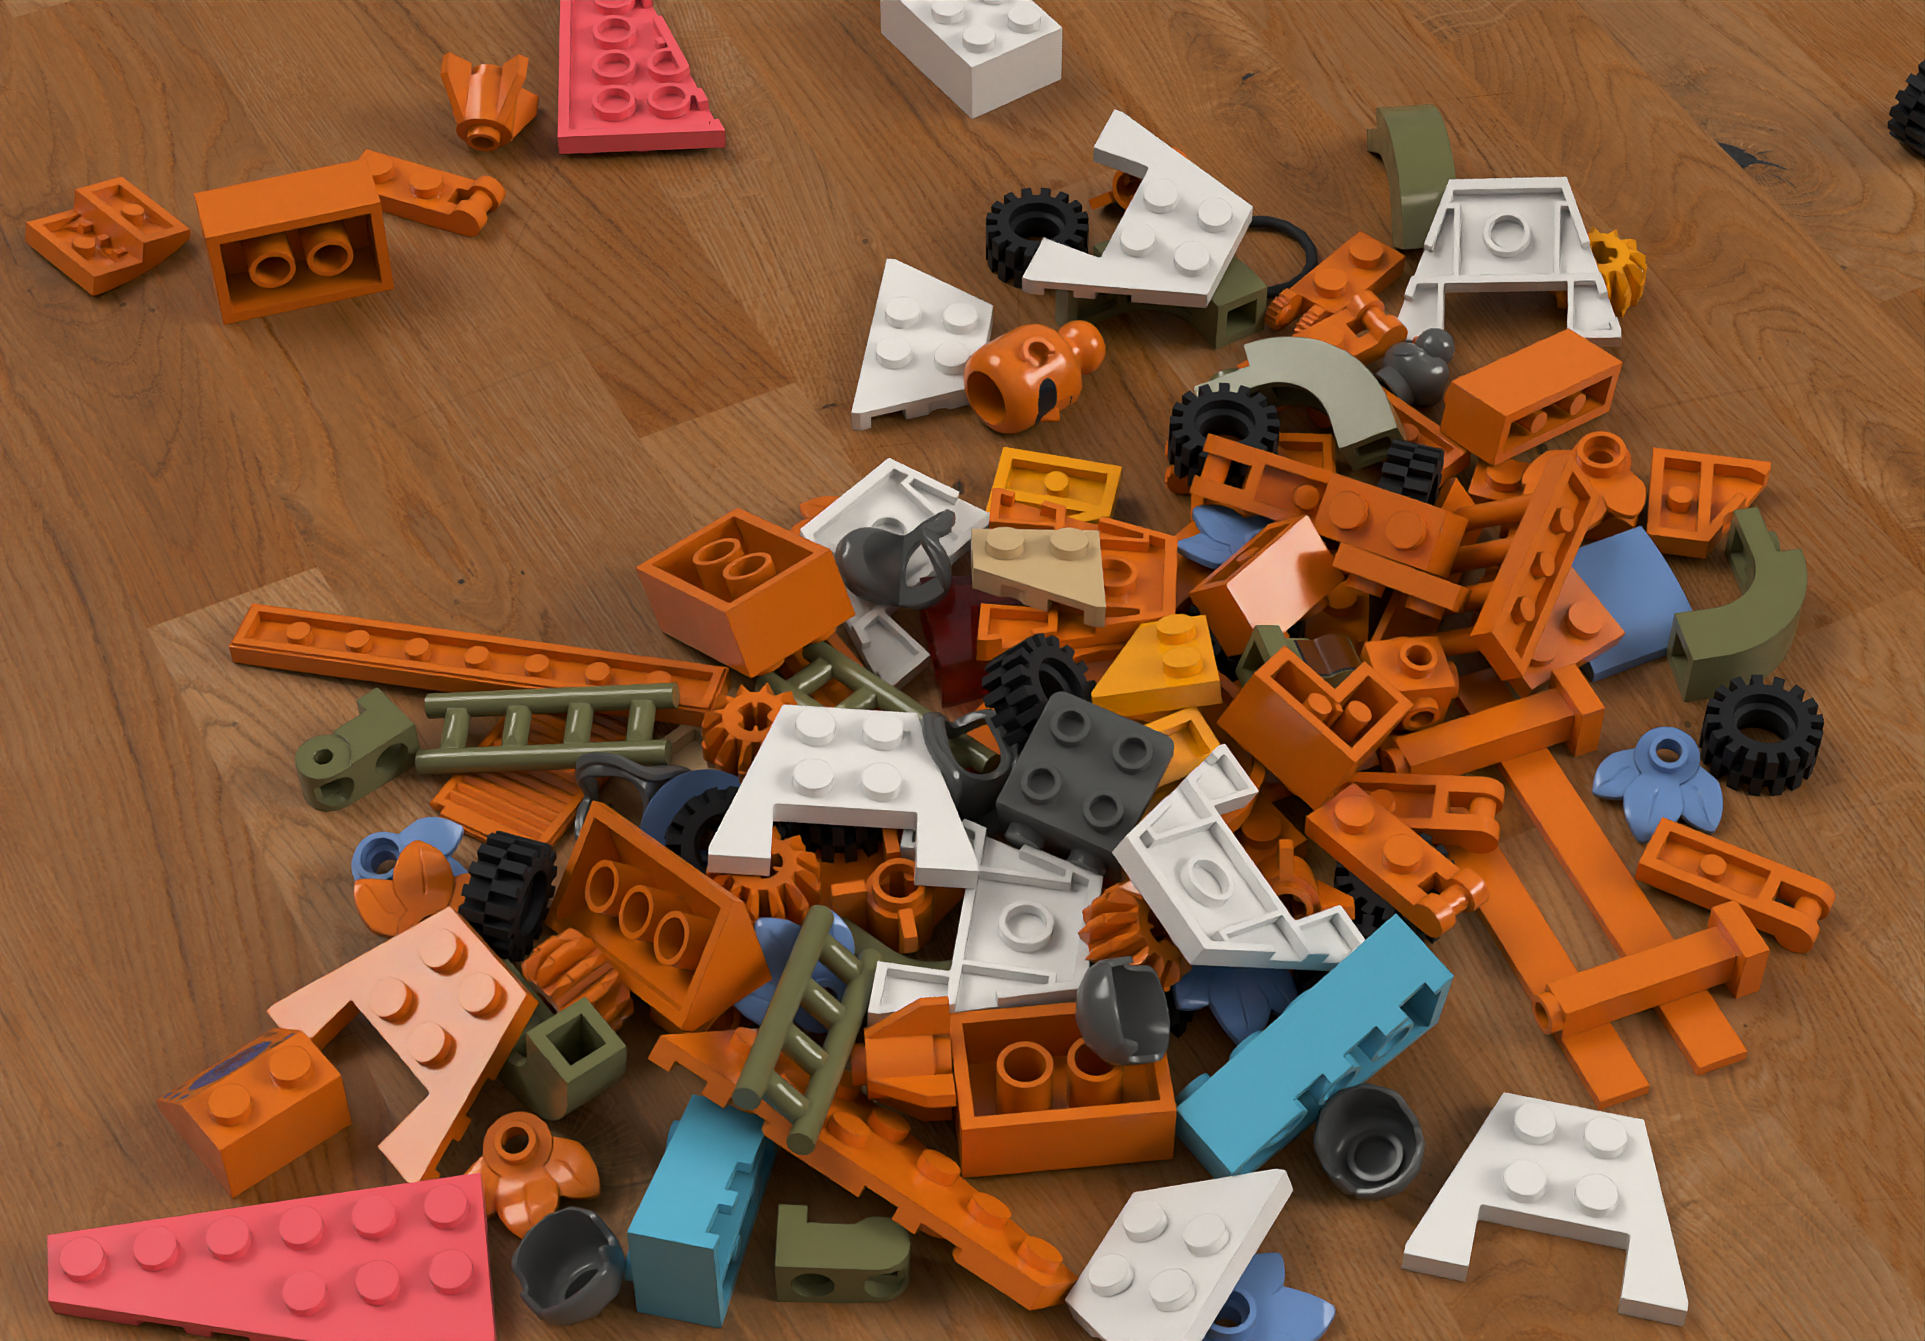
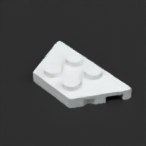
M887 259L851 411L852 430L871 428V417L903 410V415L907 420L928 415L930 412L940 408L954 409L970 405L964 390L963 372L969 357L983 345L990 342L993 327V305L896 259Z
M1271 1169L1133 1192L1065 1298L1073 1319L1091 1337L1100 1338L1102 1341H1202L1293 1192V1187L1286 1170Z

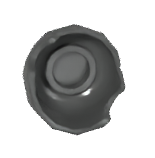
M1131 956L1099 960L1086 970L1076 997L1075 1021L1086 1046L1104 1062L1116 1066L1139 1065L1160 1061L1169 1046L1170 1019L1166 996L1159 977L1149 965H1129V963H1133Z
M1362 1083L1338 1090L1319 1110L1313 1135L1314 1150L1324 1172L1334 1186L1345 1195H1353L1357 1200L1376 1202L1402 1193L1421 1172L1426 1144L1421 1125L1403 1096L1393 1089Z
M575 1206L550 1213L525 1234L511 1262V1268L523 1289L520 1297L540 1320H545L551 1325L572 1326L590 1319L604 1310L619 1294L626 1265L620 1241L607 1224L594 1211Z

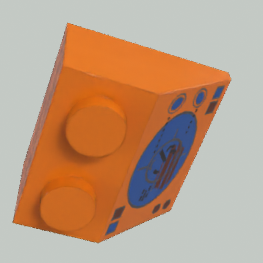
M273 1028L156 1100L157 1107L232 1198L237 1197L352 1124L341 1074L303 1030Z

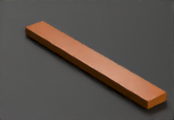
M255 603L251 604L229 645L234 663L450 693L676 682L680 693L678 708L656 709L655 721L701 727L704 713L714 710L713 706L716 703L717 695L727 696L732 685L730 667ZM630 710L600 711L595 713L629 717Z

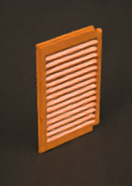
M594 712L590 742L626 741L629 717ZM567 713L532 714L528 745L562 744ZM502 716L477 747L501 746L505 716ZM575 769L453 774L429 804L433 810L440 812V818L463 826L465 834L484 843L487 842V836L491 833L503 831L547 843L554 847L575 821L577 809L584 799V793L576 782ZM610 776L595 778L599 784V790Z

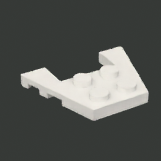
M1114 109L1094 146L1093 161L1142 178L1140 186L1101 257H1096L1043 238L1022 277V291L1029 294L1044 295L1045 288L1074 291L1073 297L1095 299L1098 293L1131 295V302L1207 308L1252 221L1253 206L1125 113Z
M1567 177L1449 179L1425 240L1423 255L1415 275L1411 276L1405 291V301L1398 316V319L1408 330L1405 342L1412 343L1415 336H1419L1423 331L1430 328L1444 330L1446 293L1568 291L1567 329H1571L1598 347H1622L1621 327L1608 298L1604 279L1598 270L1590 247V240Z
M888 458L800 529V536L831 549L835 559L837 544L846 534L855 529L873 527L898 535H906L925 520L949 509L955 513V525L952 527V532L941 537L939 542L945 549L952 565L971 549V529H989L990 512L988 513L959 499V491ZM922 545L913 553L907 564L905 575L907 587L920 586L937 576ZM845 586L856 615L845 621L843 625L863 662L870 672L898 690L902 689L928 667L930 654L890 617L900 607L864 600L854 595Z
M783 704L708 849L707 872L769 876L774 821L910 829L915 831L914 885L976 889L979 873L978 860L944 778L925 745L922 725L917 713Z
M1226 744L1217 746L1169 796H1166L1125 836L1112 851L1113 855L1129 876L1134 887L1140 892L1168 932L1172 942L1179 948L1190 965L1331 971L1361 945L1365 938L1341 905L1298 920L1293 919L1220 816L1221 814L1244 808L1259 790Z
M964 818L962 824L978 860L979 873L976 889L965 888L951 969L945 971L878 961L868 1008L867 1027L873 1026L915 1000L925 997L948 996L950 1013L1076 1002L1077 990L1086 970L1091 966V962L1085 961V958L1090 953L1088 945L1080 939L1078 934L1086 925L1083 920L1082 910L1091 905L1095 898L1101 896L1103 876L1027 844H1024L1020 850L987 837L986 827ZM904 829L900 846L901 858L915 862V831Z
M1504 1092L1407 1241L1401 1269L1466 1282L1478 1220L1626 1250L1618 1306L1619 1314L1683 1327L1689 1302L1644 1120Z

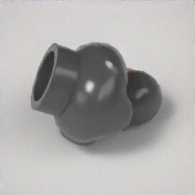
M1430 328L1423 331L1419 336H1415L1412 343L1403 341L1396 343L1386 351L1382 363L1383 368L1376 372L1374 377L1382 387L1410 406L1424 408L1434 406L1442 400L1444 388L1449 379L1447 364L1455 353L1454 340L1448 332L1440 328Z

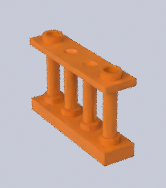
M1571 453L1549 458L1534 493L1475 505L1457 477L1446 479L1434 506L1469 519L1448 579L1428 572L1425 573L1458 584L1462 573L1465 571L1501 565L1495 581L1463 586L1472 590L1464 612L1482 609L1476 624L1471 627L1436 633L1441 620L1405 607L1409 594L1394 590L1371 641L1390 640L1401 636L1410 638L1438 636L1446 657L1480 651L1502 681L1524 677L1600 501L1599 495ZM1521 521L1514 537L1476 544L1483 528ZM1446 608L1443 616L1457 614L1458 612Z

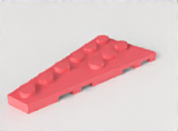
M560 0L557 131L559 154L647 152L651 150L726 147L725 129L718 118L714 119L709 110L708 98L702 88H697L690 75V67L662 15H657L652 0Z
M481 1173L47 1235L48 1302L54 1313L134 1326H139L145 1321L183 1327L186 1334L212 1338L214 1332L248 1337L250 1341H497L485 1190Z

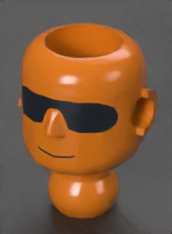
M1073 320L1064 324L1058 331L1044 324H1024L988 342L969 357L963 372L964 390L971 408L986 426L998 433L1019 434L1041 422L1056 423L1060 421L1059 412L1068 408L1079 399L1083 385L1082 375L1090 374L1102 365L1106 354L1103 337L1093 324L1083 320Z

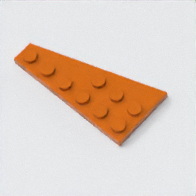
M739 1027L736 1030L668 1034L660 1035L648 1057L650 1061L667 1072L672 1071L676 1065H682L707 1081L701 1093L703 1096L723 1109L731 1105L738 1110L757 1114L765 1120L761 1128L764 1136L855 1196L859 1197L865 1188L868 1187L898 1207L891 1220L911 1233L916 1234L918 1231H922L936 1238L947 1239L956 1245L952 1253L955 1262L1029 1311L1066 1303L1065 1298L1079 1277L1061 1263L1063 1261L1061 1253L1047 1241L1030 1236L1010 1219L1011 1212L1003 1202L989 1194L978 1192L959 1175L961 1172L960 1167L950 1157L939 1151L928 1149L909 1133L911 1126L901 1115L890 1109L879 1107L872 1100H867V1096L860 1091L862 1086H852L850 1072L844 1069L813 1152L808 1155H799L792 1152L787 1146L786 1140L792 1126L787 1119L763 1099L754 1110L742 1109L732 1099L734 1088L759 1028ZM781 1052L774 1071L804 1095L811 1076Z

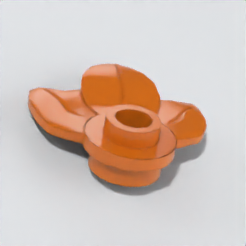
M1596 431L1586 434L1572 450L1546 451L1538 456L1523 474L1521 484L1523 488H1525L1527 481L1538 484L1550 457L1571 453L1600 497L1587 531L1600 524L1608 511L1622 518L1635 519L1643 509L1646 501L1644 482L1631 471V455L1625 443L1620 437L1610 432Z
M415 840L408 844L400 853L393 870V880L372 878L356 880L353 888V898L360 918L369 931L375 935L391 939L449 906L458 912L459 906L465 901V896L461 895L463 885L469 884L471 875L465 873L454 877L450 863L440 850L426 842Z
M525 1111L505 1114L491 1124L483 1139V1155L464 1173V1175L481 1173L485 1190L487 1219L498 1213L500 1220L510 1233L520 1240L546 1215L558 1210L560 1197L570 1200H590L601 1195V1180L598 1169L585 1147L575 1140L553 1136L544 1120L533 1113ZM516 1135L529 1137L528 1145L522 1152L510 1154L505 1151L506 1144L512 1137Z

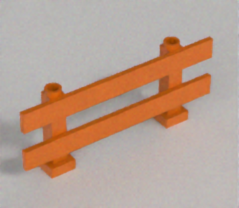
M1575 663L1553 669L1548 690L1515 700L1493 667L1459 677L1458 695L1454 701L1464 717L1420 731H1409L1407 729L1393 730L1376 750L1380 757L1383 773L1459 776L1496 764L1620 956L1619 959L1578 972L1499 846L1490 853L1478 854L1467 851L1460 845H1443L1448 851L1447 859L1450 861L1454 860L1455 865L1460 869H1472L1487 885L1489 899L1475 911L1530 998L1533 1014L1539 1028L1544 1034L1553 1035L1598 1110L1647 1094L1650 1088L1647 1079L1610 1023L1620 1018L1653 1008L1697 1076L1746 1059L1747 1049L1707 989L1725 983L1735 999L1759 991L1770 949L1736 899L1712 907L1707 929L1676 940L1673 939L1547 748L1564 742L1574 757L1596 751L1598 748L1605 707ZM1451 807L1450 813L1469 814V810L1465 807Z

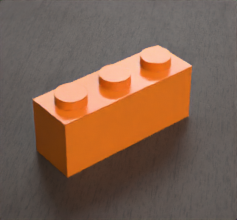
M1568 328L1452 380L1444 396L1445 409L1439 431L1491 466H1496L1609 412L1623 362Z

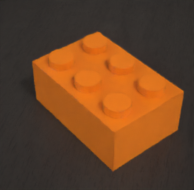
M367 158L194 193L211 280L223 325L394 289L381 202Z
M740 508L734 509L635 567L662 632L749 678L765 675L777 670L784 663V658L807 644H815L828 639L835 633L837 626L856 615L831 549Z
M1076 1002L950 1013L952 1073L956 1092V1106H953L962 1178L1173 1159L1177 1110L1167 1053L1165 1052L1160 1061L1128 1066L1107 1064L1086 1046L1075 1021Z

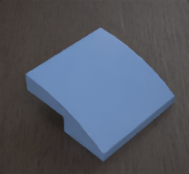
M1642 526L1580 547L1572 563L1573 569L1625 632V635L1616 646L1581 666L1590 680L1595 682L1666 656L1674 613L1692 611V608L1666 560Z

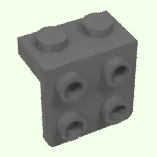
M1067 692L1054 693L1049 698L996 800L999 832L1005 834V839L1019 850L1024 844H1027L1101 875L1103 878L1115 883L1124 881L1127 873L1112 851L1140 823L1174 755L1173 740L1166 734Z

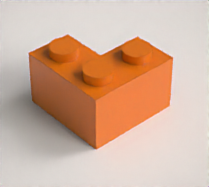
M1284 645L1251 676L1217 720L1216 724L1227 732L1242 749L1253 755L1280 779L1290 792L1299 796L1313 810H1316L1375 753L1414 704L1365 661L1334 689Z

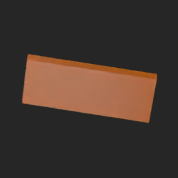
M593 800L544 923L557 934L570 927L581 931L585 937L591 938L595 946L602 953L606 954L608 961L619 971V976L626 986L681 1030L695 1031L771 981L772 976L745 903L609 806Z

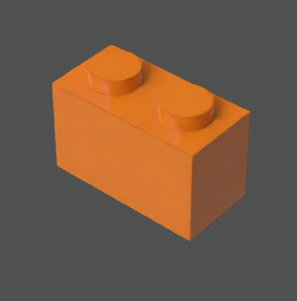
M1332 472L1313 526L1319 535L1346 543L1381 557L1448 579L1469 519L1448 510Z
M1306 514L1268 524L1188 594L1200 614L1206 615L1210 630L1227 657L1243 654L1255 625H1279L1284 637L1290 638L1287 630L1297 621L1306 620L1322 611L1330 602L1326 595L1345 579V576L1339 568L1332 566L1334 558Z

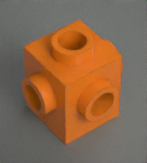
M1401 636L1390 640L1364 642L1359 657L1361 662L1365 661L1414 704L1394 730L1420 731L1442 724L1451 699H1456L1458 695L1459 676L1454 662L1447 661L1439 637L1410 638Z

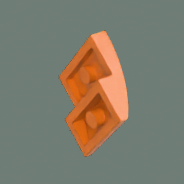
M122 176L75 189L74 209L26 222L25 242L92 296L110 291L137 278L163 262L190 239V228Z

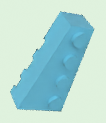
M1395 913L1317 984L1292 1001L1282 1015L1264 1031L1258 1030L1245 1038L1230 1054V1061L1212 1077L1204 1073L1190 1082L1175 1099V1102L1179 1105L1176 1108L1175 1134L1214 1179L1255 1172L1317 1121L1319 1110L1338 1090L1364 1083L1436 1025L1454 975Z

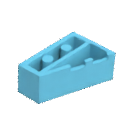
M693 1094L681 1120L673 1121L668 1133L663 1158L627 1231L629 1250L625 1265V1280L631 1281L634 1284L637 1312L722 1328L778 1152V1145L764 1136L761 1128L765 1120L757 1114L738 1110L731 1105L723 1109L708 1098Z

